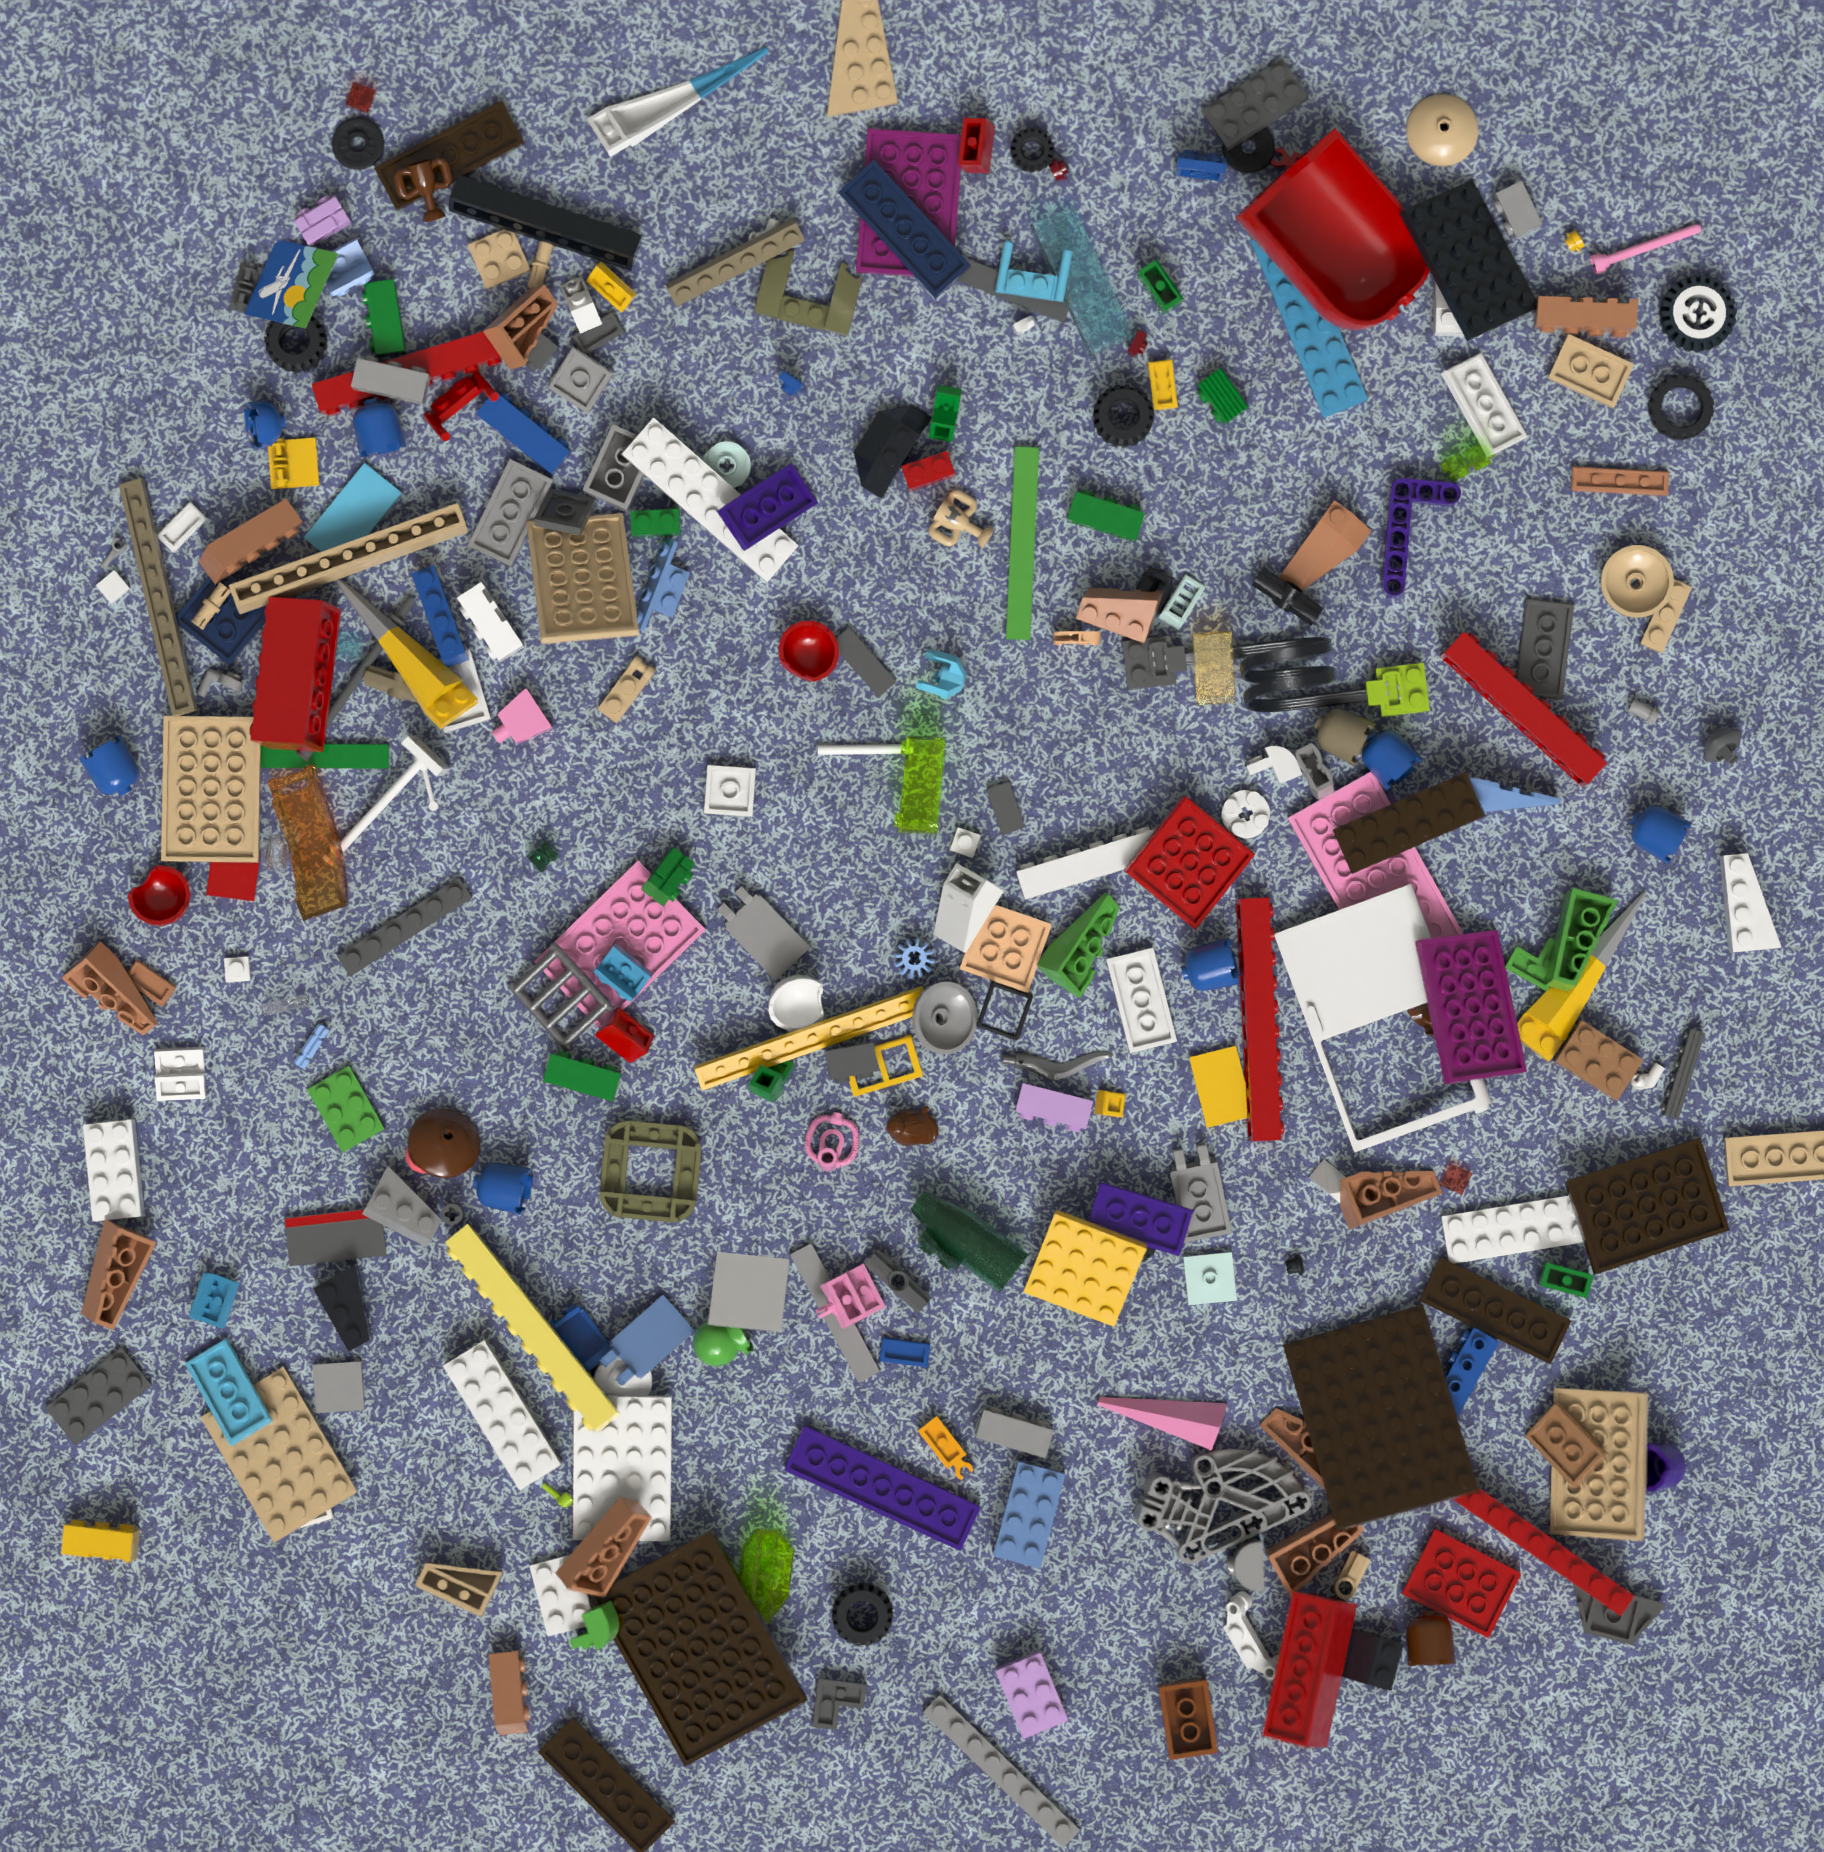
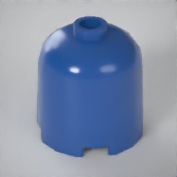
M378 398L364 401L365 406L355 411L353 426L360 458L369 457V454L375 452L380 455L400 450L401 447H407L397 410L392 404L387 402L379 403Z
M1391 729L1383 730L1380 733L1372 732L1365 741L1367 744L1361 754L1362 761L1386 791L1391 790V783L1395 782L1398 785L1415 770L1413 768L1415 762L1420 764L1423 761V758L1398 732Z
M122 735L115 738L116 744L111 740L89 752L90 758L87 759L86 755L79 758L96 788L104 795L118 793L119 796L128 793L132 790L130 785L136 782L139 777L138 767Z
M1650 805L1642 813L1637 811L1630 822L1633 825L1631 838L1638 847L1668 865L1671 861L1668 855L1671 854L1673 856L1674 852L1676 853L1687 834L1683 829L1685 827L1689 829L1692 823L1661 806Z
M1230 938L1193 947L1186 953L1185 965L1181 966L1184 980L1189 979L1194 989L1208 991L1240 984L1235 954L1231 953L1230 946L1232 944Z
M504 1163L486 1164L481 1170L480 1175H475L473 1181V1188L477 1189L476 1194L479 1202L489 1208L523 1215L526 1208L522 1206L525 1199H530L533 1185V1176H529L532 1168Z

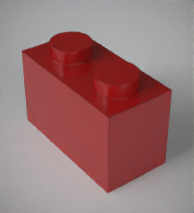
M963 118L958 165L967 173H990L995 126L986 118Z
M948 451L901 466L909 492L955 477Z

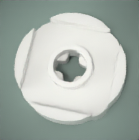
M1249 790L1237 791L1229 796L1223 805L1221 812L1222 822L1227 831L1234 836L1244 839L1253 838L1262 833L1268 825L1270 818L1268 803L1257 792ZM1244 807H1246L1247 811L1251 810L1253 813L1249 816V821L1239 817Z

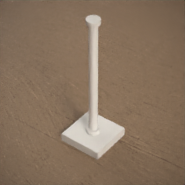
M416 735L407 736L402 742L415 756V761L329 854L326 853L323 856V859L331 866H335L336 860L422 767H427L436 777L444 776L451 769Z

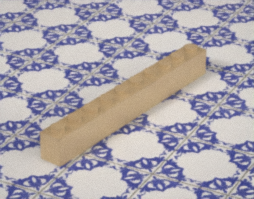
M456 503L230 584L229 588L239 613L243 614L267 605L269 597L287 598L468 533L467 526L459 504Z

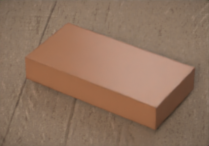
M139 960L135 961L127 973L137 990L161 1007H164L177 988Z

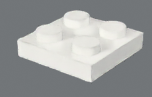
M707 765L704 814L753 817L756 768Z

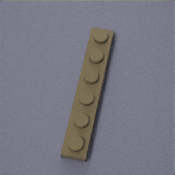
M792 218L665 285L676 307L804 242L805 239L795 219Z

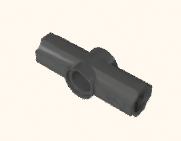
M877 1249L864 1264L915 1312L919 1313L932 1299L881 1250ZM896 1274H900L905 1278V1284L900 1288H896L891 1284V1278Z

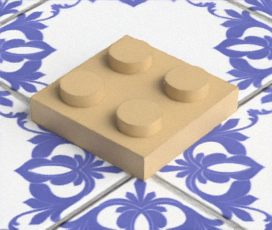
M503 229L468 244V248L487 290L531 271L517 237L513 232Z

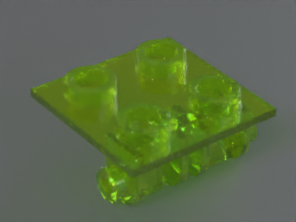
M1477 444L1468 449L1469 453L1467 450L1463 451L1468 465L1465 464L1460 453H1457L1458 460L1456 455L1444 459V462L1440 465L1444 473L1449 472L1446 480L1452 478L1453 481H1457L1470 474L1469 469L1474 468L1475 471H1479L1492 464L1491 459L1496 455L1493 454L1486 458L1481 445Z

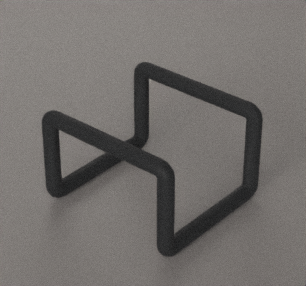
M991 981L976 1026L1013 1040H1018L1033 999V994ZM994 987L1028 998L1015 1035L982 1024Z

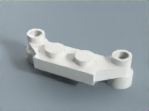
M1240 1591L1231 1598L1230 1603L1226 1606L1228 1612L1227 1624L1223 1628L1246 1668H1253L1263 1673L1267 1679L1273 1680L1279 1655H1275L1272 1658L1268 1655L1245 1615V1612L1252 1605V1599L1249 1594Z

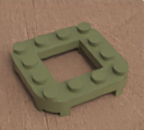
M623 1121L614 1125L606 1134L604 1140L599 1191L603 1207L610 1214L619 1218L673 1223L689 1217L695 1209L698 1195L702 1147L697 1134L691 1129L680 1125ZM629 1145L677 1150L672 1198L625 1193Z

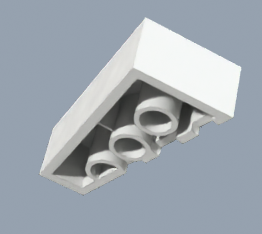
M1748 853L1720 856L1729 953L1782 948Z

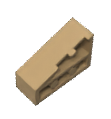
M426 1563L415 1586L482 1618L503 1572Z

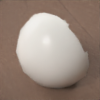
M793 975L782 979L773 988L768 999V1010L771 1020L778 1027L786 1029L788 1032L822 1021L824 1019L821 1004L822 984L808 975Z

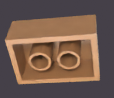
M1581 1020L1577 1022L1553 1062L1613 1101H1618L1643 1062V1059Z

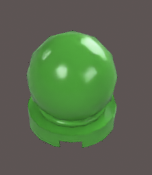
M707 1320L697 1328L693 1336L692 1346L695 1355L704 1364L714 1367L729 1364L736 1358L738 1351H742L745 1355L754 1351L753 1343L748 1342L743 1333L746 1331L745 1328L708 1325L709 1320Z

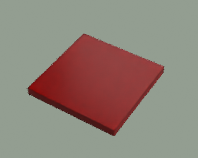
M1183 795L1123 871L1196 930L1255 856V853L1187 796Z

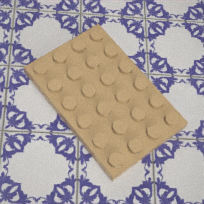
M623 513L590 516L581 536L534 526V521H527L541 644L639 635Z
M164 716L162 862L259 863L261 745L250 741L249 730L253 723V717Z
M285 1367L280 1368L254 1384L273 1422L237 1444L229 1445L211 1411L200 1417L274 1543L358 1492Z
M1554 1388L1553 1404L1559 1401L1606 1450L1608 1455L1577 1488H1573L1552 1466L1550 1534L1644 1541L1648 1393Z

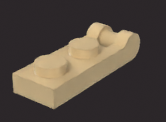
M638 655L633 659L627 670L597 709L616 724L657 670L652 665L648 666L642 662L643 659ZM636 669L643 674L640 680L633 676Z

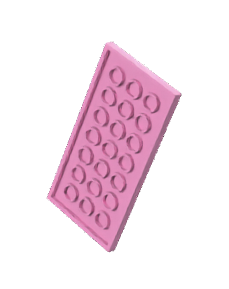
M1371 772L1287 818L1338 910L1412 884L1431 938L1463 934L1415 847L1354 874L1351 873L1333 829L1391 804L1378 780Z

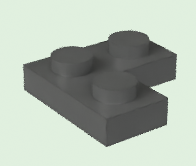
M818 1678L812 1727L837 1730L839 1706L864 1709L867 1683Z

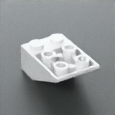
M956 863L943 884L933 935L966 953L1003 891L988 880Z

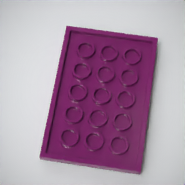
M868 129L864 168L875 160L955 247L961 167L958 165L961 135ZM860 218L856 273L914 277Z
M1498 930L1415 941L1444 1085L1527 1072Z

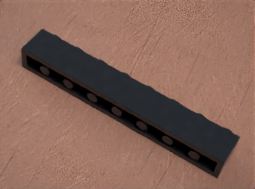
M459 175L449 198V212L546 242L629 271L632 270L640 249L642 235L632 230L622 229L613 226L611 223L601 222L589 216L568 211L562 207H555L541 200H534L516 192L503 190L495 185H488L470 177Z

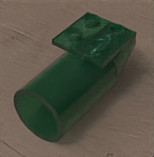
M923 1191L910 1209L925 1228V1231L917 1239L921 1243L918 1248L929 1256L932 1253L940 1258L938 1263L949 1271L952 1267L957 1270L959 1265L962 1264L999 1293L1029 1255L971 1210L927 1191Z

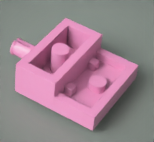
M863 1263L820 1285L827 1299V1304L816 1309V1314L825 1310V1312L817 1315L821 1319L832 1313L836 1316L841 1328L844 1329L886 1306Z

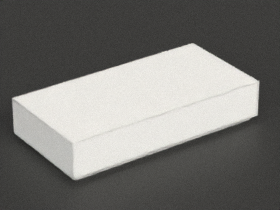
M189 502L157 536L175 553L208 518Z

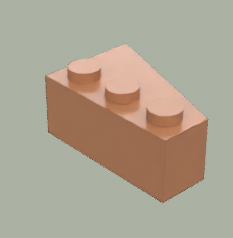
M545 284L530 288L483 330L510 370L526 365L528 355L538 343L537 339L542 329L546 328L558 305Z

